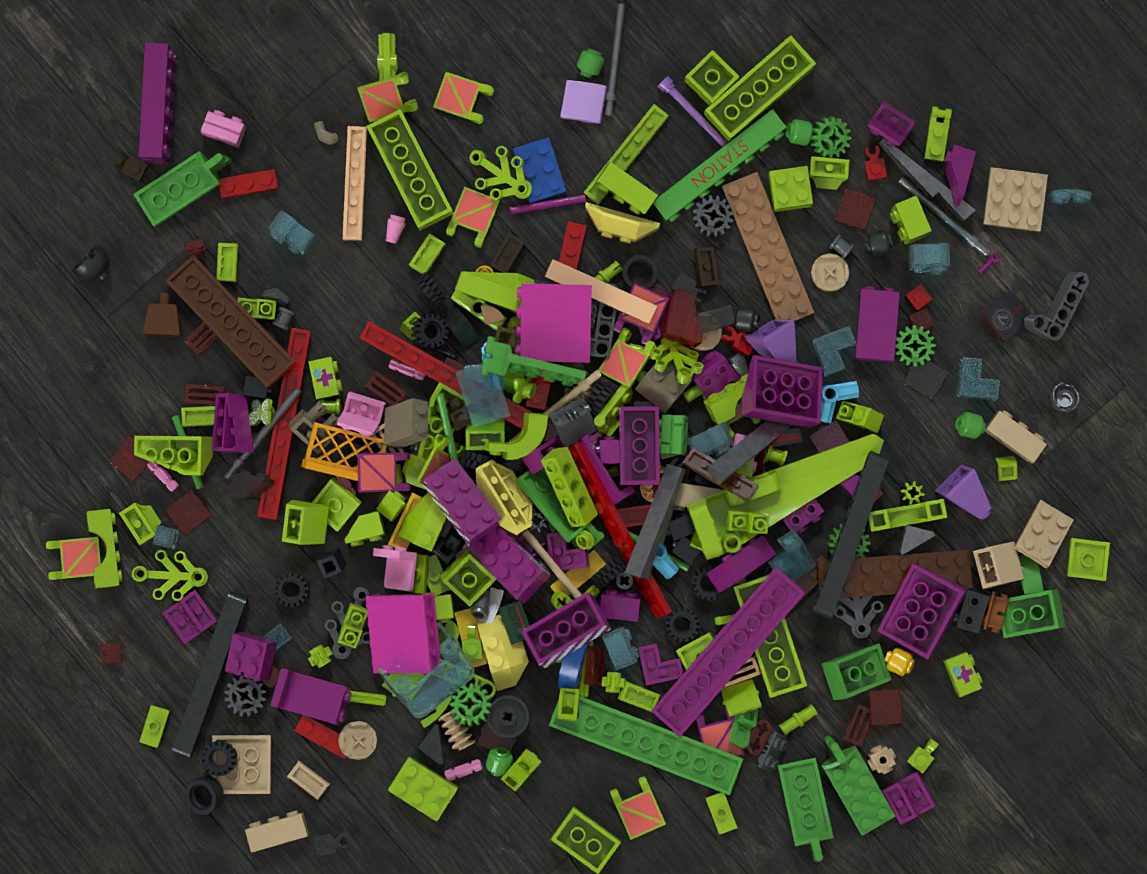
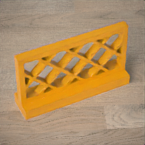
M314 422L305 459H303L301 467L358 481V465L350 467L347 459L353 455L357 456L358 452L366 447L370 453H373L370 445L374 442L382 443L381 451L378 453H385L387 446L384 445V439L363 436L356 432ZM318 427L325 429L329 435L321 441L316 436ZM339 432L343 433L347 440L337 445L333 436ZM360 437L365 445L356 450L351 441ZM331 439L335 448L326 453L321 444ZM349 443L354 452L344 457L339 448ZM319 445L323 455L319 458L310 457L312 449ZM337 450L342 459L333 463L328 455Z

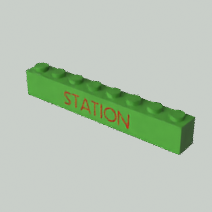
M772 109L654 200L652 203L653 208L665 223L669 220L671 222L675 221L680 216L679 212L684 208L686 211L695 205L694 201L700 197L702 199L710 193V188L714 185L717 188L725 181L724 178L728 174L732 176L740 170L739 166L741 164L751 162L755 158V153L759 150L761 153L770 147L769 143L772 140L778 141L785 135V124Z

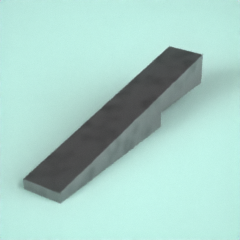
M885 138L879 143L880 147L930 200L936 195L961 223L975 211L964 200L961 201L959 206L955 205L950 189L897 147L888 144Z
M772 421L764 422L711 464L707 472L720 485L792 425Z
M667 464L625 573L649 579L659 542L664 544L685 469Z

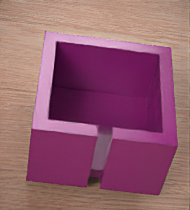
M246 632L233 633L225 671L244 675V677L257 681L268 680L277 642Z

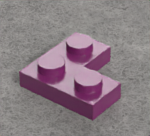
M559 532L546 534L549 556L562 571L590 567L587 549L569 550V543Z
M657 643L638 647L646 686L678 679L683 675L680 658L661 662Z

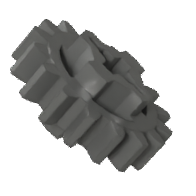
M710 195L708 201L702 198L703 204L697 203L696 207L698 210H693V213L697 215L692 218V221H697L695 228H701L700 234L706 231L707 237L710 236V233L717 237V232L724 235V228L729 230L730 226L728 223H733V219L729 218L734 215V212H729L731 205H725L726 199L722 202L719 201V196L713 200ZM713 204L708 210H702L705 206ZM719 206L724 210L725 214H721ZM712 212L716 213L715 216L718 217L715 218L714 221L710 220L711 217L708 216L711 215ZM701 218L705 219L707 227L702 223ZM718 223H721V224L724 223V224H723L722 226H720L719 228L713 229V228H714V225H716V224H718Z
M240 675L239 681L237 678H233L234 684L228 683L227 686L230 690L224 692L229 695L228 698L224 699L225 701H230L227 707H233L234 714L240 711L241 717L244 716L245 712L248 716H251V711L258 713L257 707H264L261 701L267 700V698L263 697L267 690L261 689L264 684H258L257 680H251L250 678L245 679L243 675ZM241 683H249L246 688L238 686ZM255 688L258 691V698L254 694ZM248 691V696L250 697V699L243 700V695L241 692L244 693ZM233 693L236 694V696H237V702H236V703H235V701H234V699H233ZM246 703L254 705L248 709L242 708Z

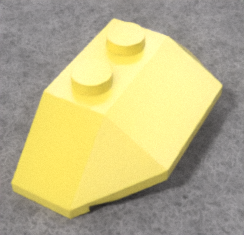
M588 202L585 205V209L597 231L602 233L601 236L610 239L614 236L620 238L619 241L623 243L637 242L657 231L660 226L658 222Z
M493 460L475 469L477 487L501 517V524L499 526L515 535L531 527L532 502L515 482L517 478L513 471L497 464Z
M496 614L492 623L481 622L476 618L481 641L497 691L516 686L529 662L523 641L511 645L502 617L499 614Z

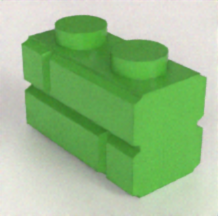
M662 415V419H659V431H661V438H659L660 454L686 455L688 417L683 415Z

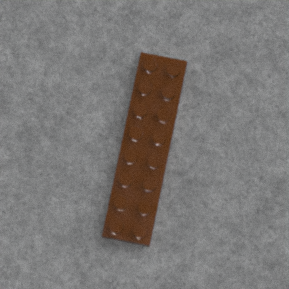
M194 255L165 280L267 389L296 364L289 354Z
M969 550L854 558L840 598L897 594L913 563L949 579L965 589L973 588ZM829 560L817 561L819 587Z

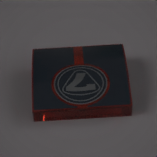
M1012 290L981 311L1002 343L1025 328L1024 320L1028 313Z

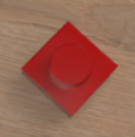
M922 284L905 295L916 311L932 300Z

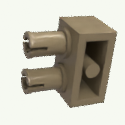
M319 400L308 412L302 409L289 422L290 430L308 445L314 422L317 423L316 420L328 408L324 404L322 405V402ZM332 413L323 424L336 427L339 417H335L336 414ZM318 427L316 436L321 441L329 435L325 429ZM328 439L321 444L323 448H325L331 442V439ZM319 445L312 449L317 454L322 451Z

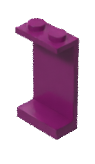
M865 286L864 289L859 291L860 307L854 359L891 363L894 361L900 292H895L893 288H883V291H880L872 286Z
M598 433L593 436L587 434L576 443H581L610 499L616 505L635 491L631 485L619 491L590 445L600 435Z
M281 668L270 706L340 725L345 720L346 711L344 710L346 704L351 700L352 693L349 687Z

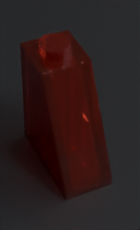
M675 289L668 297L669 301L666 306L660 337L697 347L702 343L703 338L694 296L687 293L685 289Z

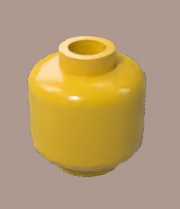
M895 648L893 652L889 651L885 658V662H888L887 669L900 676H904L906 673L909 674L915 663L912 653L901 648Z

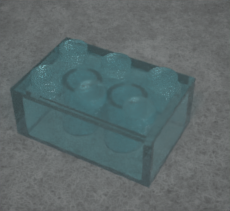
M483 363L455 372L474 429L511 417L498 375L491 373L488 376L481 375Z

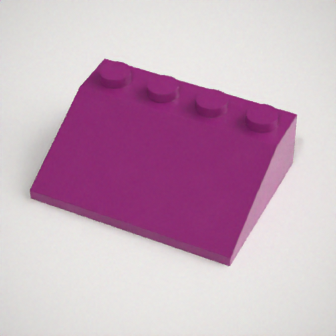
M753 355L742 396L741 416L807 428L820 424L823 368Z
M913 563L877 631L924 658L930 659L937 650L968 590L949 579Z

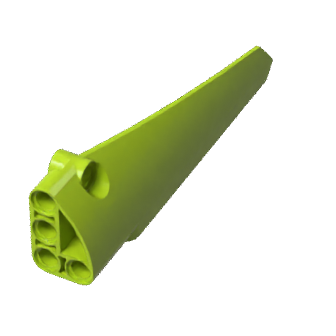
M870 434L752 477L749 480L758 484L759 488L749 503L723 489L719 493L686 504L706 560L728 552H737L742 544L759 534L727 530L728 510L769 514V528L811 500L862 470L868 453L873 451L880 454L884 440L875 434ZM730 538L736 539L733 546H727V541Z

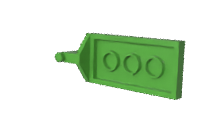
M199 151L136 192L134 196L151 224L156 227L219 186L221 181L217 171L229 165L232 160L230 157L217 153L208 160Z
M488 337L485 354L491 355V359L484 358L481 370V375L488 376L489 373L504 376L506 371L515 374L522 372L527 377H544L543 380L561 381L562 385L571 387L585 379L586 371L514 355L511 351V345L495 342L496 338Z
M544 468L534 475L528 470L515 481L567 543L571 541L577 549L580 548L576 543V538L583 530L592 534L595 541L594 546L604 538V534L598 532L591 524L593 523L592 520L586 526L571 528Z
M825 736L824 741L832 756L822 764V767L860 834L863 836L894 818L895 815L856 746L840 750L838 744L830 736Z
M816 758L778 765L795 846L810 844L813 860L819 862L823 859L819 842L833 839V833Z

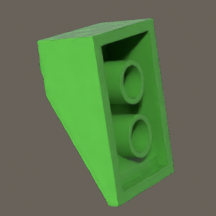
M1058 589L1007 598L1009 602L1006 613L999 612L1000 616L1005 617L1002 626L1004 638L1066 627Z
M875 644L822 663L833 700L847 699L891 680L880 644Z

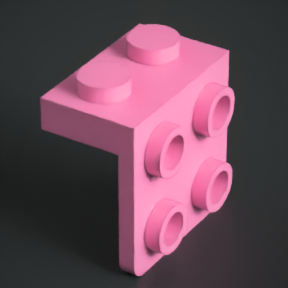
M349 391L344 410L337 420V425L344 430L357 431L363 436H372L381 423L386 403Z
M382 545V549L374 548L373 556L387 557L384 587L412 591L417 553L406 552L407 548L395 547V550H393L394 546Z

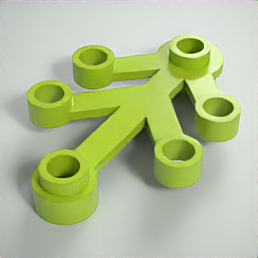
M499 146L496 149V155L500 157L502 170L488 161L484 152L480 150L471 152L469 159L472 164L476 166L482 165L497 176L489 179L478 178L475 181L477 189L484 190L490 186L508 183L512 188L504 190L495 188L490 192L491 198L500 200L502 197L516 195L518 198L525 199L531 195L532 185L529 181L525 180L523 171L524 161L521 157L516 156L511 160V165L516 169V180L511 177L508 162L509 151L506 147ZM501 149L505 150L504 155H500L499 152ZM476 154L479 155L478 161L474 160V156ZM517 159L520 160V164L518 166L515 165V160ZM483 180L484 186L479 187V182ZM523 185L525 191L521 193L519 188ZM495 191L499 192V197L497 198L494 197Z
M672 333L665 334L661 339V345L653 348L650 353V357L656 360L654 368L657 371L664 372L667 364L674 361L678 371L676 375L677 381L681 384H688L692 379L693 373H702L704 367L702 363L697 362L698 352L681 345L679 337ZM669 350L670 353L661 359L663 352ZM683 362L691 366V369L684 367Z
M164 550L157 551L155 558L162 562L170 572L149 571L143 566H137L132 571L133 579L139 582L145 581L147 578L169 579L160 588L153 591V597L156 600H162L165 597V593L180 580L188 581L179 590L172 592V598L175 601L184 598V594L193 586H203L208 580L207 572L203 568H195L183 551L176 552L174 559L182 563L189 573L180 572ZM160 552H163L165 555L162 560L158 558ZM179 553H182L184 555V558L181 561L177 558ZM140 570L144 572V576L142 578L138 576V572ZM198 573L202 576L200 581L195 579V575ZM157 591L162 592V596L160 598L156 597ZM176 592L181 593V597L179 599L175 598Z

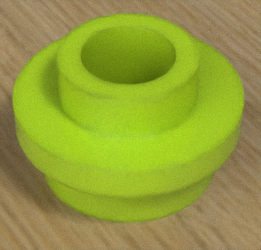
M581 531L576 538V543L581 549H590L594 546V537L588 531Z

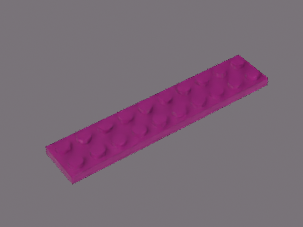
M776 567L652 709V712L681 737L805 595L806 591L780 568Z

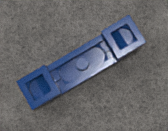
M589 643L563 657L558 681L559 688L578 689L582 677L580 672Z

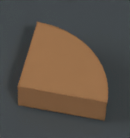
M481 306L486 325L504 320L501 312L495 307Z

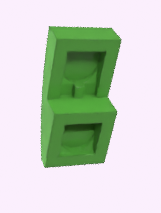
M1025 555L1019 556L1025 578L1021 580L1023 594L1043 592L1038 563Z
M758 709L735 715L729 735V742L742 748L748 747L751 729L756 727Z

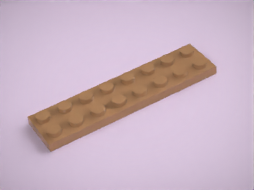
M753 173L723 185L722 190L728 205H731V212H734L733 217L774 318L776 320L796 321L814 314L758 173Z

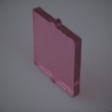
M837 420L825 427L822 426L820 430L809 436L818 453L849 442Z

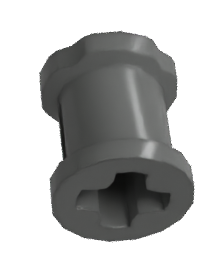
M840 234L829 246L830 249L833 248L839 252L843 259L854 247L853 244H848L844 241Z
M280 307L279 315L276 321L273 322V325L288 331V325L292 316H295L296 313Z
M622 572L616 577V584L620 589H628L633 584V577ZM628 576L629 585H620V577Z

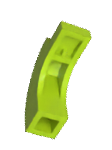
M524 413L523 428L516 439L510 442L485 441L484 449L490 451L491 455L502 454V458L506 460L519 459L530 454L544 438L548 415Z

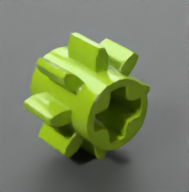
M916 481L912 482V486H909L907 482L904 483L906 489L900 490L901 493H904L902 500H909V505L912 504L913 500L920 503L919 496L925 495L920 491L923 486H915ZM914 488V492H917V495L911 498V494H908V491Z
M321 644L309 652L311 657L308 660L312 667L317 664L321 668L332 661L329 656L333 653L328 646L323 648Z
M607 672V677H602V687H606L605 692L620 693V688H624L625 678H621V673Z

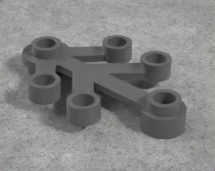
M357 587L354 589L353 598L355 599V605L362 606V603L366 601V597L369 596L366 588ZM361 591L365 593V596L363 598L358 597V594ZM334 601L331 604V610L336 613L342 626L345 618L343 604L339 601ZM339 603L340 609L334 610V605ZM368 616L362 629L368 626ZM332 619L326 620L324 627L329 631L334 641L332 646L333 655L338 659L347 658L351 653L352 647L337 642L339 637L336 630L337 624ZM329 622H333L334 624L333 628L331 629L327 627V624ZM365 631L361 634L357 646L362 643H370L369 632ZM365 634L369 635V640L367 641L363 640ZM341 646L345 647L343 653L339 652V647Z
M864 596L861 599L860 597H852V600L850 598H839L840 602L854 611L855 619L846 614V610L843 607H836L834 611V616L841 618L849 624L852 634L857 638H865L869 635L871 630L870 622L877 613L883 610L882 602L874 601L871 604L870 611L863 618L862 610L872 596ZM876 603L880 605L879 610L874 609ZM838 609H841L843 612L841 616H838L836 613ZM860 625L864 626L863 632H859L858 627Z

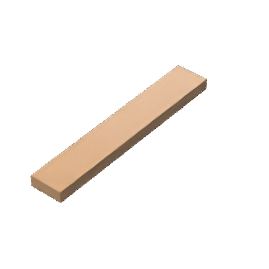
M348 126L343 240L362 241L367 127Z
M552 260L545 275V278L559 284L592 285V299L650 324L657 309V306L556 260Z

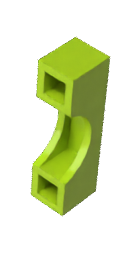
M748 374L742 376L741 380L736 383L728 384L719 393L711 394L707 400L703 401L712 421L716 424L721 425L735 417L736 405L743 396Z
M944 499L870 512L867 520L868 531L873 532L947 518Z
M110 509L87 511L88 532L98 535L106 546L104 561L93 569L95 589L119 586V582H122L121 570H117L120 556L119 551H115L114 545L118 543L117 532H113L112 527L113 524H116L115 514L111 513Z

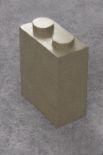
M412 398L385 408V446L400 449L427 439V401Z

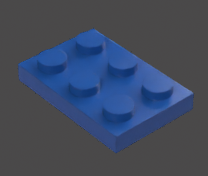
M549 137L513 148L515 157H521L524 161L523 171L525 180L529 181L532 185V193L528 197L530 204L566 193Z

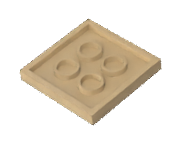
M991 167L983 225L1040 232L1048 175Z
M213 735L212 742L226 741L228 744L233 745L232 747L236 749V755H238L237 764L230 773L218 777L212 775L221 784L224 794H271V735ZM216 751L212 755V761L215 765L222 766L226 763L227 757L224 752Z

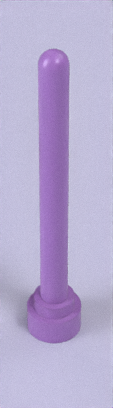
M669 76L657 86L662 92L669 93L721 147L728 144L714 127L674 88L673 80Z

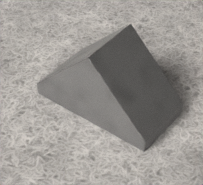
M908 525L904 526L898 550L899 555L907 553L934 537V532Z

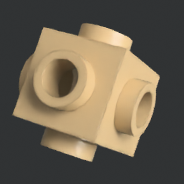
M878 745L870 750L871 753L867 754L869 757L867 762L871 770H875L877 773L882 772L886 774L893 770L892 766L896 764L894 761L896 756L891 748L888 749L886 746L881 747V745ZM882 756L886 758V762L883 764L879 761Z

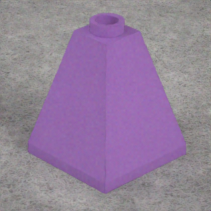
M774 319L745 336L746 341L761 356L797 363L795 323L793 320Z
M961 464L935 490L941 497L983 520L991 513L989 511L991 506L978 475L973 468Z

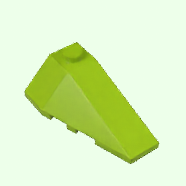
M461 271L455 290L517 314V306H520L521 299H517V287H521V283L535 284L533 279L519 273Z
M134 436V455L160 464L165 468L175 470L183 475H203L213 457V437Z

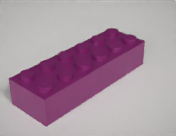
M145 43L139 157L145 163L168 164V159H171L172 156L169 140L173 138L170 121L174 119L171 102L174 103L175 100L172 84L176 82V73L173 72V65L177 63V55L167 43Z

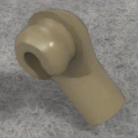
M323 121L314 123L318 139L328 145L337 143L338 135L326 131Z

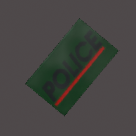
M521 601L498 608L511 645L525 640L521 631L530 625Z

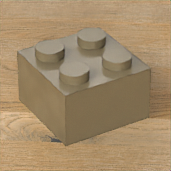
M670 362L667 364L664 372L657 371L653 366L635 390L656 407H659L662 412L666 413L691 381L688 384L679 383L676 377L678 372L676 366Z

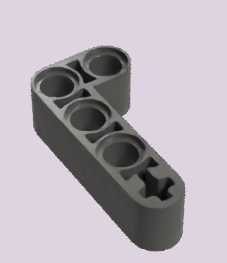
M1069 272L1065 276L1047 315H1027L1024 320L1026 329L1046 340L1061 339L1088 286L1089 278L1087 274L1083 272ZM1068 293H1069V295H1070L1069 301H1067V295H1068ZM1059 311H1061L1062 314L1060 319L1058 317ZM1036 318H1037L1038 324H1037V326L1035 327L1034 322H1035V320H1036ZM1051 328H1053V334H1052V335H1050V329H1051Z
M601 302L595 339L590 338V358L605 359L610 353L616 309ZM605 307H609L612 309L613 314L606 317L602 314V310ZM602 326H607L610 329V333L606 336L601 335L599 329ZM599 345H605L607 352L599 354L596 348Z

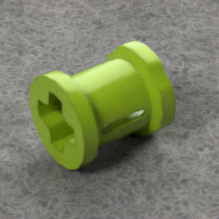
M320 399L322 405L324 404L328 408L321 416L332 413L337 416L341 415L340 399L336 401Z
M769 445L764 461L767 462L769 460L782 467L788 451H780Z

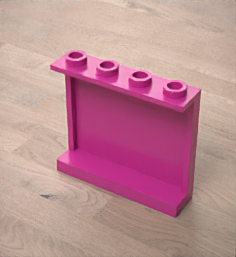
M521 283V287H517V299H521L520 306H517V318H520V326H516V337H520L519 345H516V355L544 362L590 363L592 285Z
M434 593L422 595L374 594L366 597L373 673H434L442 670Z

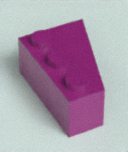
M216 394L212 451L254 453L247 398L245 395Z
M764 535L758 539L755 537L745 542L746 547L741 545V548L734 552V555L732 553L722 558L723 563L707 573V576L719 593L776 555Z

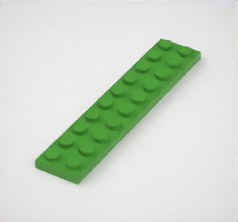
M579 696L577 721L557 719L558 700L549 726L730 795L743 758L683 735L679 737L673 731Z

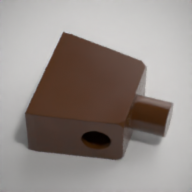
M159 293V303L149 304L143 329L144 335L182 337L179 306L170 304V293Z

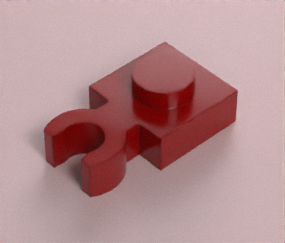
M875 146V154H870L869 148L865 149V155L869 158V161L864 162L867 181L887 178L884 158L878 159L880 153L878 146Z
M727 326L724 330L729 333V337L724 334L721 336V339L724 342H732L730 348L745 357L749 356L753 346L745 339V336L748 334L743 331L736 333L733 327Z

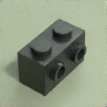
M968 590L960 604L959 610L952 619V622H955L954 627L979 634L990 596Z

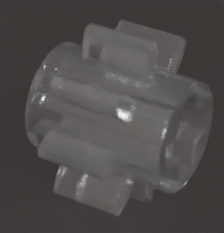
M533 509L531 521L534 520V516L542 518V521L539 522L540 526H536L533 523L532 527L530 528V531H533L534 528H537L538 532L540 533V527L543 526L547 528V525L544 524V521L548 519L546 517H542V512H540L539 514L536 513L535 509Z

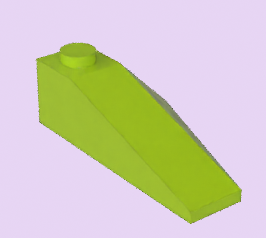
M440 382L429 401L427 439L420 442L417 459L426 463L434 448L436 435L440 434L443 438L445 437L436 395L444 394L448 412L451 411L447 398L452 395L455 398L458 397L460 403L466 405V407L471 402L470 399Z
M427 493L405 517L398 536L415 545L433 551L447 517Z

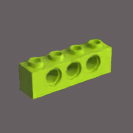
M568 447L552 449L541 459L543 467L571 528L586 526L598 515Z

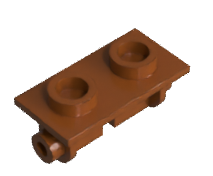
M993 592L992 596L990 595L987 604V607H989L988 613L984 615L982 624L985 630L990 631V628H992V632L999 633V630H1002L1005 617L998 615V612L1006 613L1009 600L1007 599L1008 595L1000 594V597H998L999 594Z

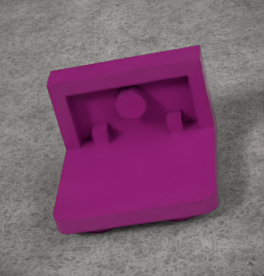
M884 101L867 126L870 128V132L877 136L885 137V141L895 147L896 145H901L916 121Z
M716 350L707 354L705 359L700 362L704 365L702 373H693L692 382L700 388L707 399L711 394L724 390L728 384L741 380L726 358Z

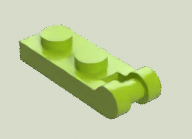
M932 107L924 160L944 161L952 109L940 110L938 107ZM937 117L944 118L943 123L936 122Z
M621 385L596 416L594 423L600 434L608 432L610 422L619 416V408L623 407L625 403L630 402L633 396L632 388L629 389Z

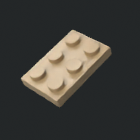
M1040 500L1016 542L1014 549L1043 567L1048 568L1074 520Z

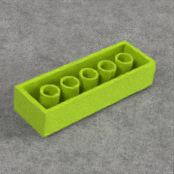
M790 35L705 110L704 115L723 137L730 142L815 68L816 63Z
M401 109L366 126L419 231L453 215V211Z
M769 574L734 586L740 608ZM784 618L755 651L770 698L807 686L786 619Z

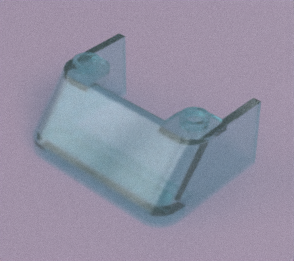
M440 622L437 623L440 635L445 639L440 646V652L445 660L419 681L414 683L410 677L401 676L393 682L382 668L378 670L382 680L416 718L425 717L470 681L475 674V669L464 651Z

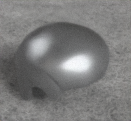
M1064 382L1056 385L1050 394L1052 406L1060 412L1073 411L1080 401L1079 393L1074 386Z

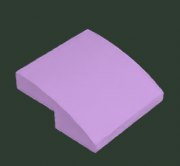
M567 80L560 117L563 119L581 120L586 123L601 124L607 86Z

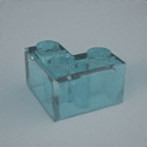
M280 210L268 227L271 232L270 236L280 244L284 242L289 245L288 250L295 255L298 253L304 255L316 238L315 234L300 225L297 220Z
M949 243L912 244L908 247L909 270H914V273L931 272V275L943 274L942 272H945L950 267Z
M850 326L811 341L825 377L845 369L839 351L856 344Z
M962 357L959 364L956 397L995 401L999 396L1000 380L981 378L982 359Z
M725 422L687 439L689 452L694 447L709 457L715 453L719 456L728 452L730 446L734 444Z
M794 529L778 539L784 552L768 562L772 571L778 567L793 581L816 567L806 545Z
M621 626L602 634L616 671L637 663L636 658L639 655L636 647H631L629 640H632V636L628 628L624 629Z

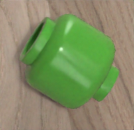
M590 48L582 51L577 62V68L581 70L580 74L589 78L592 75H599L604 63L602 53Z
M794 119L787 125L786 137L790 143L806 146L810 140H813L811 136L815 132L812 130L811 122Z
M965 412L958 416L955 428L958 430L959 435L976 439L984 433L986 424L981 415Z
M498 746L493 748L488 753L486 768L494 776L504 775L512 765L513 755L505 747Z

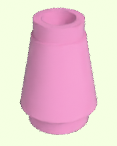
M391 214L387 222L386 241L397 244L406 225V218Z

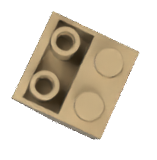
M1015 542L973 551L983 589L1025 579L1017 550L1014 549Z

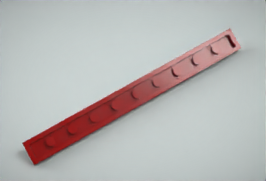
M573 222L567 223L559 258L560 263L576 270L586 225ZM537 376L532 378L531 383L536 384V392L532 399L527 398L526 407L545 411L551 382L543 380L544 377Z
M370 321L359 337L521 429L523 428L524 413H532Z
M291 329L287 353L296 364L283 375L277 409L295 387L301 390L311 331ZM300 395L274 425L258 517L274 520L278 518L293 436L289 422L297 414Z
M576 443L568 447L595 505L596 511L603 519L604 525L609 530L614 544L618 547L624 562L628 565L636 544L581 443ZM651 573L649 579L632 575L656 618L672 612Z

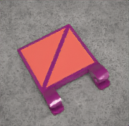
M634 283L630 294L656 305V312L650 324L621 312L613 330L620 333L625 321L646 330L641 341L642 344L646 345L654 334L669 298Z
M408 452L357 454L358 492L410 491L409 483H396V460H409L410 454Z
M726 706L727 720L705 725L702 713L696 718L702 743L738 757L744 756L742 747L728 741L735 716L729 717Z

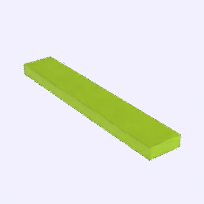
M654 104L607 164L612 162L625 172L669 115ZM603 169L583 193L597 205L608 194L597 187L598 183L595 182Z

